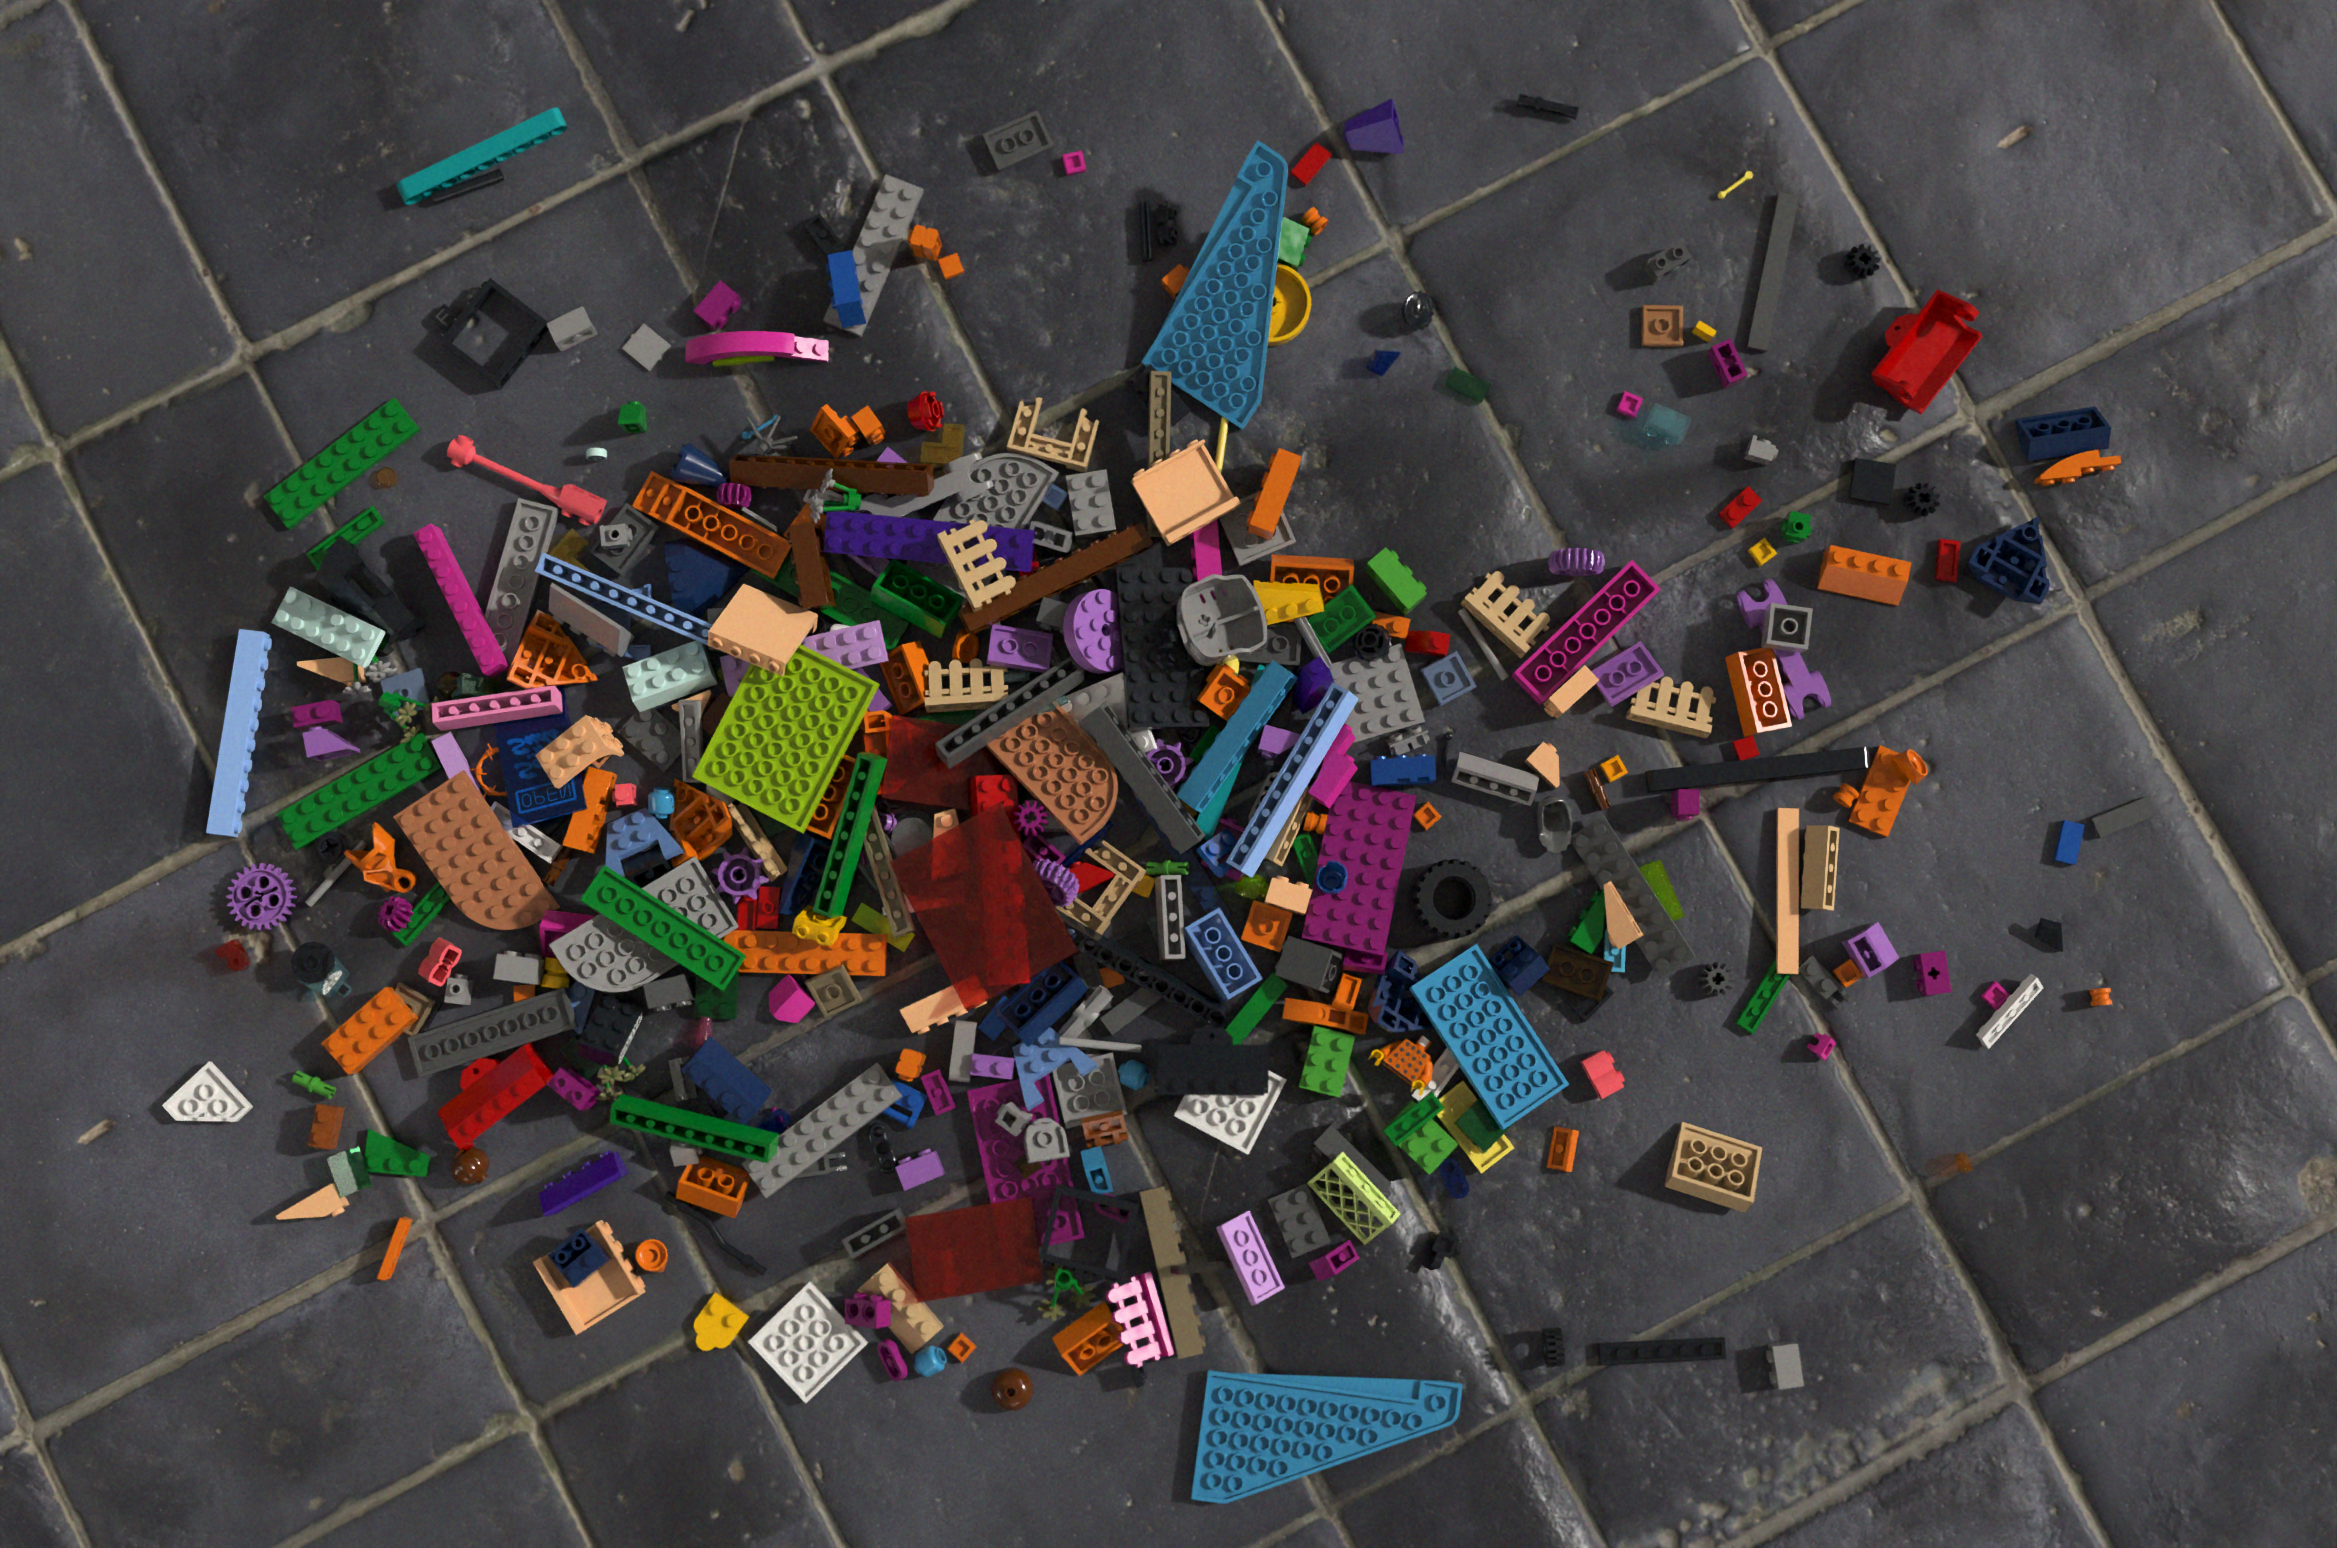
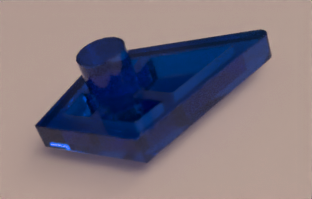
M1374 350L1366 369L1383 377L1401 353L1398 351Z

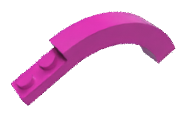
M738 331L710 334L686 342V362L705 365L711 361L729 357L777 356L825 363L828 361V341L797 337L792 333L770 331Z

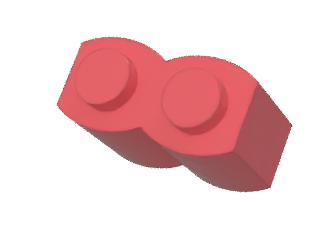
M437 938L429 950V956L420 964L418 974L429 982L441 987L448 980L451 968L459 961L462 950L445 939Z
M1599 1050L1579 1061L1600 1099L1624 1087L1622 1082L1625 1080L1619 1070L1615 1071L1612 1065L1614 1059L1609 1052Z

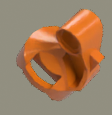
M375 822L372 825L374 848L370 852L347 849L344 855L362 872L365 881L381 886L387 893L391 889L402 893L408 892L416 885L417 875L412 870L396 868L394 857L396 839L380 824ZM402 877L407 878L410 885H405L402 882Z

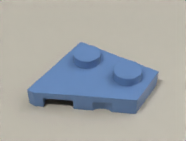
M576 981L568 989V993L578 1024V1028L574 1030L579 1035H582L597 991Z

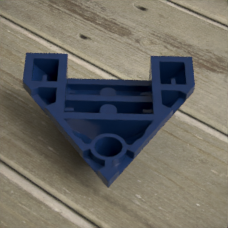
M2039 516L1975 547L1967 565L1979 582L2013 601L2041 604L2050 588V582L2046 575L2045 568L2047 563L2043 538L2039 531Z
M687 538L665 542V562L675 609L696 618H701L707 609L724 596L746 572L752 569L718 551Z
M1400 950L1396 951L1387 962L1385 975L1378 974L1367 1010L1374 1023L1389 1033L1433 1029L1432 1023L1409 990L1411 986L1422 980L1417 971L1418 965L1414 959Z

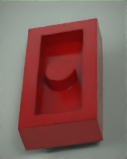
M1748 486L1718 516L1733 529L1763 500Z

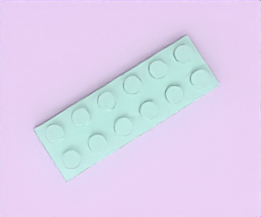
M291 586L271 622L366 669L386 633Z

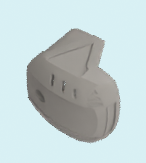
M1213 574L1191 584L1183 591L1177 604V626L1186 650L1200 665L1213 666L1217 663L1220 664L1243 656L1246 657L1259 650L1266 643L1267 623L1265 613L1254 587L1245 576ZM1221 590L1225 591L1226 596L1223 595ZM1211 591L1214 593L1216 600H1213L1210 594ZM1199 595L1203 596L1205 603H1202ZM1241 642L1243 643L1244 648H1241V646H1240V643H1241Z

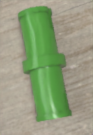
M1171 860L1147 862L1146 865L1150 867L1146 868L1148 875H1188L1189 870L1186 869H1190L1188 862H1171Z
M300 1070L296 1071L297 1075L294 1074L292 1078V1083H296L308 1089V1092H315L329 1100L332 1099L330 1094L334 1095L336 1092V1087L322 1082L319 1077L313 1078Z

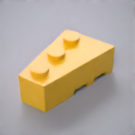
M1254 580V589L1261 601L1267 625L1324 611L1319 584H1286Z

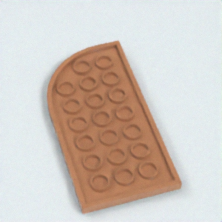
M1056 701L1045 706L986 745L990 752L1080 845L1097 833L1112 815L1118 794V782L1114 766L1109 762L1107 754L1098 747L1096 742Z
M465 770L393 816L449 897L471 920L493 929L514 930L528 927L542 920L546 910L555 911L560 908Z

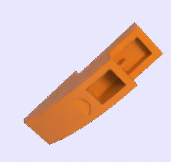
M2099 450L2075 454L2054 464L2034 479V484L2042 483V486H2050L2059 481H2062V484L2074 483L2075 479L2082 476V474L2093 473L2094 470L2101 469L2102 472L2115 470L2114 468L2121 464L2120 456L2100 457Z
M1285 998L1282 1019L1365 1035L1369 1014L1357 1011L1348 1013L1328 1004Z

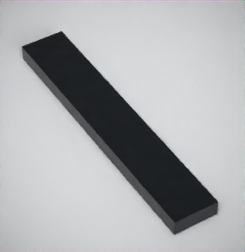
M1725 1337L1597 1343L1599 1365L1726 1359Z

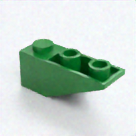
M1604 888L1594 892L1590 899L1592 904L1588 909L1586 907L1579 915L1581 921L1577 926L1573 925L1567 934L1570 936L1568 942L1587 954H1592L1603 937L1605 915Z

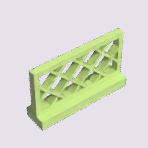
M1341 1152L1307 1183L1364 1245L1384 1229L1390 1227L1401 1214L1344 1152ZM1330 1169H1332L1339 1176V1178L1330 1177ZM1316 1181H1326V1189L1321 1188ZM1331 1183L1339 1184L1340 1191L1331 1190ZM1344 1185H1347L1353 1191V1194L1346 1193ZM1332 1196L1340 1197L1341 1204H1336L1332 1200ZM1345 1198L1354 1199V1207L1345 1205ZM1359 1201H1362L1368 1209L1359 1208ZM1346 1211L1355 1212V1220L1350 1219L1346 1215ZM1360 1214L1368 1215L1369 1222L1360 1221ZM1373 1216H1376L1383 1224H1374ZM1361 1227L1369 1228L1370 1235L1366 1237L1361 1231Z

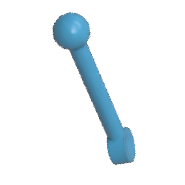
M774 415L771 420L760 425L756 429L760 431L763 428L774 423L778 415ZM753 430L750 432L745 431L742 433V438L749 440L751 435L755 433Z

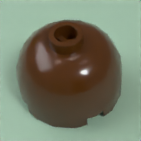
M1006 1368L1000 1371L994 1378L991 1394L995 1403L1000 1408L1007 1411H1017L1024 1408L1030 1402L1033 1395V1382L1025 1371L1019 1368Z

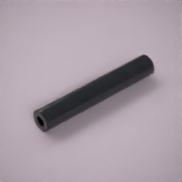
M497 169L432 192L431 195L435 204H439L504 181L505 178L502 170Z

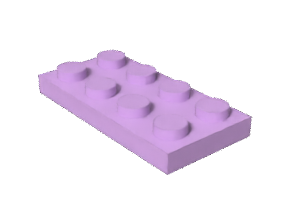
M1246 1211L1216 1227L1251 1306L1258 1304L1285 1288L1250 1211Z

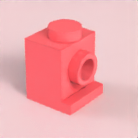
M632 783L615 785V790H612V799L614 803L616 802V808L638 806L636 785Z

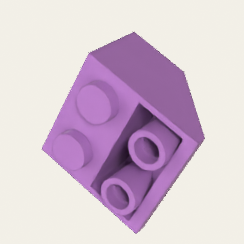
M1879 922L1842 941L1850 958L1863 975L1862 978H1870L1899 959Z

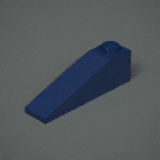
M805 830L804 833H798L790 855L778 910L779 913L797 917L810 901L813 891L821 884L833 840L809 830Z

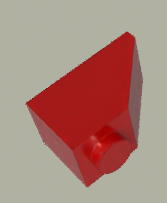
M1408 631L1404 651L1444 658L1448 653L1450 634L1434 631Z
M1078 861L1069 865V872L1074 873L1075 878L1079 880L1078 884L1080 886L1077 894L1115 877L1113 872L1086 862L1081 864Z

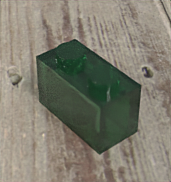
M359 1147L345 1150L327 1158L340 1198L373 1187Z

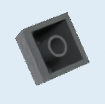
M1288 936L1282 945L1281 958L1275 965V975L1333 996L1343 969L1345 956L1334 950Z

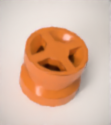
M1842 783L1839 792L1833 795L1834 800L1846 808H1850L1852 801L1859 797V793L1846 783Z
M2111 988L2089 989V994L2092 995L2090 1006L2111 1005L2112 1000L2109 998Z

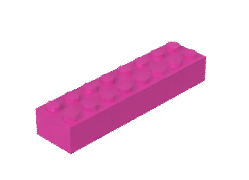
M1631 560L1525 661L1511 677L1541 705L1661 589Z

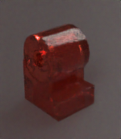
M232 939L215 950L219 958H227V965L233 971H244L250 966V957L239 939Z

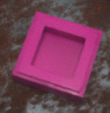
M1082 150L1062 155L1067 176L1086 172Z
M1624 391L1616 411L1635 419L1643 398Z
M1993 981L1980 995L1995 1011L2010 996L1996 981Z

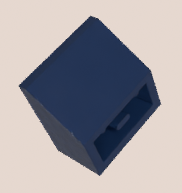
M1518 935L1513 937L1488 960L1500 979L1519 997L1550 970L1541 955Z
M583 1228L577 1230L547 1255L573 1288L580 1286L612 1260L602 1245Z

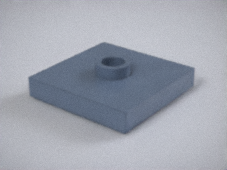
M1457 651L1420 670L1440 707L1477 687Z
M420 668L380 681L383 693L389 692L394 694L396 692L403 697L424 704L431 703L422 669ZM399 700L401 702L400 707H404L406 702ZM416 706L414 710L418 713L424 711L425 708ZM398 711L393 712L397 717L400 715Z

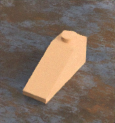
M343 657L297 662V666L346 684L347 687H352L354 682L353 662ZM358 665L359 682L366 683V668Z
M1610 881L1604 884L1608 939L1619 950L1643 936V933Z
M332 1183L276 1215V1218L279 1220L325 1217L330 1215L336 1217L345 1212L344 1207L350 1204L339 1184Z

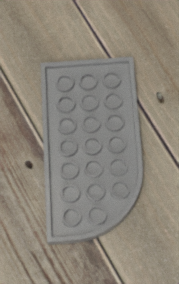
M1001 453L988 456L971 466L969 476L975 483L992 480L994 486L979 496L962 503L958 502L956 494L947 497L933 520L969 523L970 520L974 519L975 522L983 520L990 526L1025 529L1050 486L1059 475V472L1043 462L1023 454ZM907 560L905 563L910 568L964 596L963 604L969 602L950 564ZM963 566L966 572L970 571L968 566ZM995 574L981 580L984 587L992 582ZM976 583L972 584L975 591L979 590Z
M696 856L641 888L718 938L724 937L739 927L722 898L716 892L714 885ZM598 914L549 944L563 968L574 979L590 988L605 992H624L639 988L678 965L677 962L602 914Z

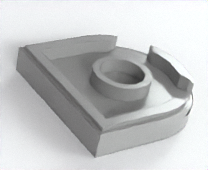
M1041 1118L1035 1120L1026 1129L1024 1146L1027 1164L1070 1157L1065 1130L1057 1122L1050 1118Z

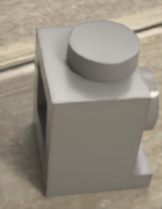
M1753 435L1749 439L1744 459L1768 465L1772 460L1775 461L1778 449L1770 441L1765 439H1759L1758 441L1757 436Z
M626 524L599 526L601 546L605 550L630 547V541L633 540L632 530ZM614 532H619L617 538H613Z
M1010 1102L1000 1107L997 1112L999 1116L995 1122L1012 1135L1017 1136L1024 1131L1033 1115L1026 1113L1016 1104Z

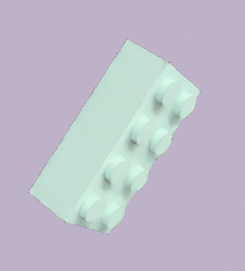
M696 640L622 667L632 702L639 712L718 684L707 648L703 643Z

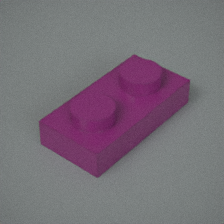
M1346 949L1343 970L1385 975L1388 953L1384 952V956L1381 957Z
M941 1069L921 1076L936 1116L956 1108Z

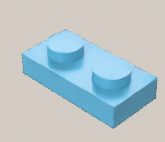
M1604 930L1603 959L1614 962L1611 972L1624 973L1626 946L1618 950L1617 946L1614 947L1610 943L1608 930Z

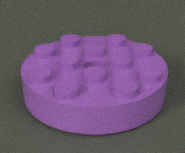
M1097 589L1078 595L1069 604L1063 622L1064 639L1069 653L1079 666L1092 673L1102 674L1121 669L1122 657L1116 593L1106 589Z

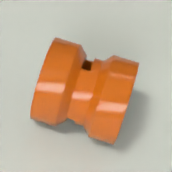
M1312 207L1302 217L1300 223L1308 226L1310 232L1316 236L1324 229L1328 220L1324 216L1321 217L1318 214V210Z
M1307 811L1303 831L1316 830L1317 834L1323 835L1328 815L1320 814L1318 816L1313 811Z

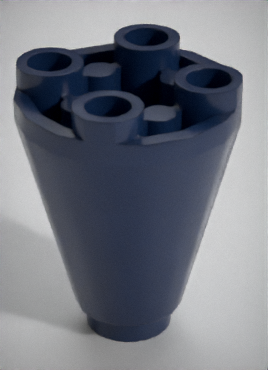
M691 443L682 445L678 454L681 460L679 464L674 463L670 472V476L673 477L672 480L675 482L718 488L719 485L724 484L729 475L724 472L725 469Z

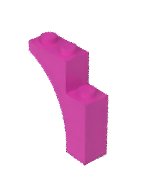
M1345 723L1324 756L1320 773L1308 791L1313 799L1327 808L1332 806L1358 769L1353 763L1355 760L1346 754V751L1356 738L1352 733L1353 729Z

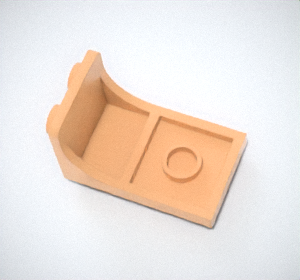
M585 715L535 756L554 787L560 789L595 760L612 754L621 757L624 755V752L621 749L623 748L622 743L617 738H614L612 735L613 730L607 722L603 723L596 717L592 718Z

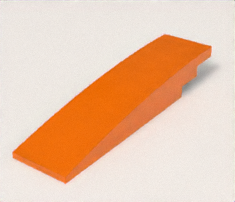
M653 471L650 472L632 505L638 511L772 579H775L792 548V544L789 545L788 540Z

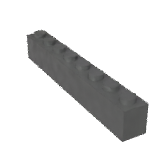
M1072 656L1066 658L935 743L937 755L948 769L952 768L1084 682V669L1076 663Z
M1107 701L1082 719L1084 728L1096 739L1098 747L1108 755L1109 762L1119 770L1121 778L1133 789L1135 797L1145 805L1147 813L1156 820L1160 831L1170 839L1172 847L1182 854L1200 842L1205 834Z

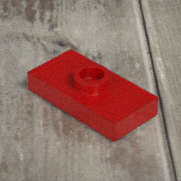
M759 887L756 928L778 929L781 888Z

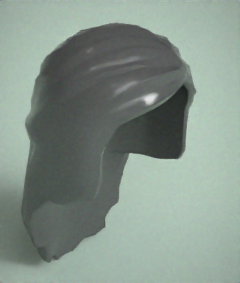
M1559 796L1544 798L1538 804L1536 815L1539 840L1546 847L1547 851H1552V854L1566 850L1567 846L1571 844L1572 809L1568 802Z

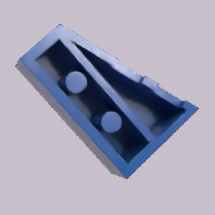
M852 250L829 254V263L825 265L827 275H831V280H828L830 292H834V297H831L832 308L837 309L842 328L866 324Z
M1418 754L1415 757L1398 755L1394 756L1393 759H1386V756L1374 757V760L1369 762L1370 785L1384 787L1433 784L1436 781L1435 755Z

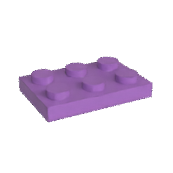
M994 624L991 626L987 664L1045 673L1050 667L1053 634Z
M1641 641L1591 671L1599 679L1595 686L1611 707L1664 676V672Z

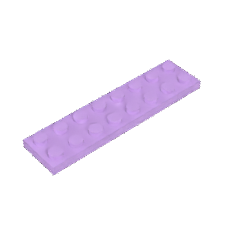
M879 620L808 636L801 643V645L851 670L889 661ZM732 655L720 657L727 693L731 698L739 687L750 663Z

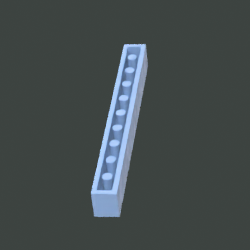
M542 553L535 572L708 645V631L713 626L712 624L546 553Z
M239 629L206 829L208 834L238 838V833L242 830L241 815L246 806L244 796L249 788L247 777L248 772L252 768V760L250 759L251 753L255 749L254 734L259 726L257 716L258 711L262 707L261 691L265 688L264 672L268 668L267 654L272 645L270 635L265 632Z
M1335 683L1331 684L1226 863L1251 878L1254 876L1359 698L1349 690Z

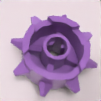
M1157 739V749L1145 754L1174 792L1175 785L1180 781L1186 782L1188 780L1185 774L1186 766L1193 762V758L1183 757V754L1180 752V742L1170 746L1164 745L1161 739ZM1168 762L1170 770L1162 771L1160 764Z
M744 847L741 854L730 855L725 851L723 853L725 861L721 863L719 868L712 869V872L718 875V881L720 882L716 892L726 891L732 894L733 904H737L740 897L750 896L756 900L758 898L756 892L761 883L769 881L768 878L763 876L761 869L763 865L762 858L757 860L750 858L748 848ZM741 870H743L742 873L745 874V876L743 879L741 878L740 881V879L737 878L736 875L737 873H741Z

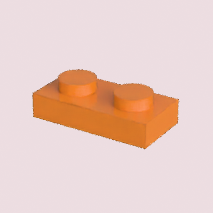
M1374 611L1377 617L1368 624L1376 623L1388 630L1390 637L1406 640L1410 619Z

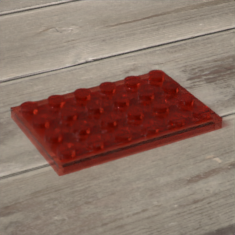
M892 715L881 798L972 811L970 778L988 775H1010V771L986 746L948 769L937 755L935 743L960 728L961 725Z
M1031 1197L905 1217L917 1303L1043 1282Z

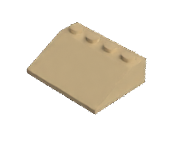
M1682 1122L1668 1166L1664 1187L1745 1213L1754 1201L1762 1147Z

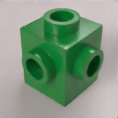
M1790 511L1786 515V519L1782 520L1780 532L1783 533L1781 538L1786 539L1790 544H1799L1806 540V538H1809L1812 526H1809L1811 515Z

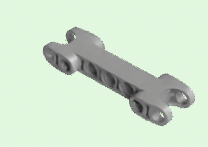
M976 453L944 464L947 475L934 480V488L929 496L917 497L916 495L907 494L905 496L896 495L888 499L887 494L878 495L874 493L861 500L860 510L852 512L868 510L872 514L902 517L955 494L958 502L962 503L979 496L992 488L994 484L992 480L982 483H975L971 480L969 476L971 466L983 459L981 453Z

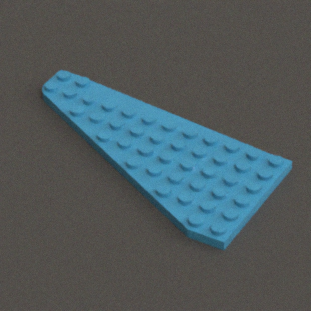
M1258 140L1237 175V179L1156 340L1142 360L1143 364H1151L1156 371H1171V382L1241 429L1245 428L1262 400L1288 178V166L1285 159Z
M1208 1370L1191 1499L1226 1504L1447 1427L1454 1423L1459 1416L1463 1384L1443 1380L1230 1373Z

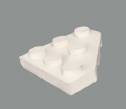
M208 1062L162 1105L176 1121L238 1122L253 1108L249 1101L213 1062Z

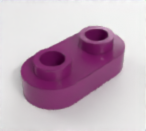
M1094 1202L1098 1213L1121 1223L1129 1222L1131 1211H1128V1214L1123 1216L1120 1213V1208L1112 1206L1104 1208L1100 1203Z
M890 1339L880 1342L877 1346V1351L889 1377L896 1382L902 1380L907 1376V1365L901 1357L897 1344Z

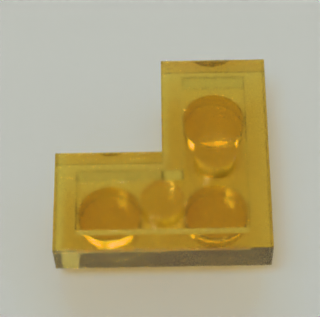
M944 423L943 443L922 442L921 463L944 465L963 457L965 424Z
M571 529L548 555L590 572L575 559L588 545V542L575 530Z

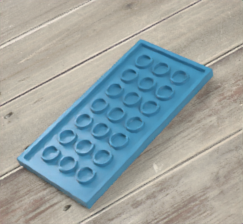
M1477 944L1409 988L1501 1130H1504L1569 1085Z

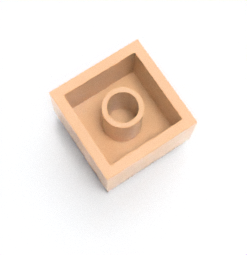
M1279 875L1276 878L1272 877L1264 903L1304 916L1312 893V889H1308L1309 885L1298 881L1295 885L1289 883L1288 878Z

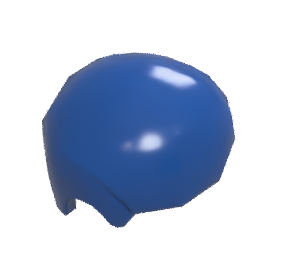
M1328 861L1325 866L1319 868L1316 876L1318 888L1325 894H1338L1346 887L1348 881L1345 866L1337 861Z

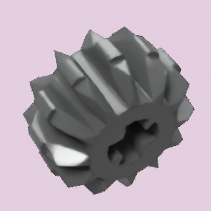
M1715 961L1713 966L1707 963V970H1700L1704 977H1698L1699 981H1704L1700 988L1708 987L1706 994L1710 995L1713 991L1714 997H1718L1719 992L1722 995H1726V989L1731 990L1733 988L1728 983L1735 981V978H1729L1728 976L1733 971L1731 969L1725 971L1727 968L1725 963L1721 966L1718 961ZM1716 974H1718L1717 977H1720V981L1717 983L1712 981V977H1715Z

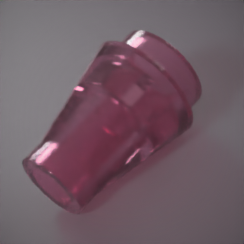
M699 1018V1023L693 1037L695 1047H700L709 1036L713 1038L712 1018Z

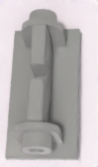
M1415 725L1409 728L1407 732L1391 735L1390 739L1385 740V742L1390 747L1391 755L1398 756L1410 751L1409 743H1411L1413 749L1426 745L1430 738L1428 730L1423 725Z
M689 1056L669 1061L677 1102L697 1097L695 1082L681 1071V1066L690 1058Z

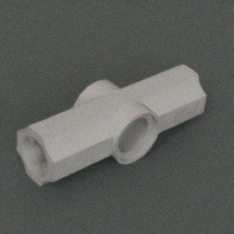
M1099 985L1089 998L1077 1007L1072 1013L1073 1016L1060 1028L1059 1033L1061 1036L1077 1038L1086 1027L1088 1028L1100 1015L1099 1012L1113 998L1110 991Z

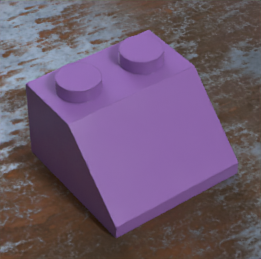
M1265 725L1257 753L1261 754V758L1267 760L1279 758L1293 750L1301 734Z
M320 726L309 728V732L302 733L307 758L322 762L361 753L358 747L338 734L328 731V729H322Z

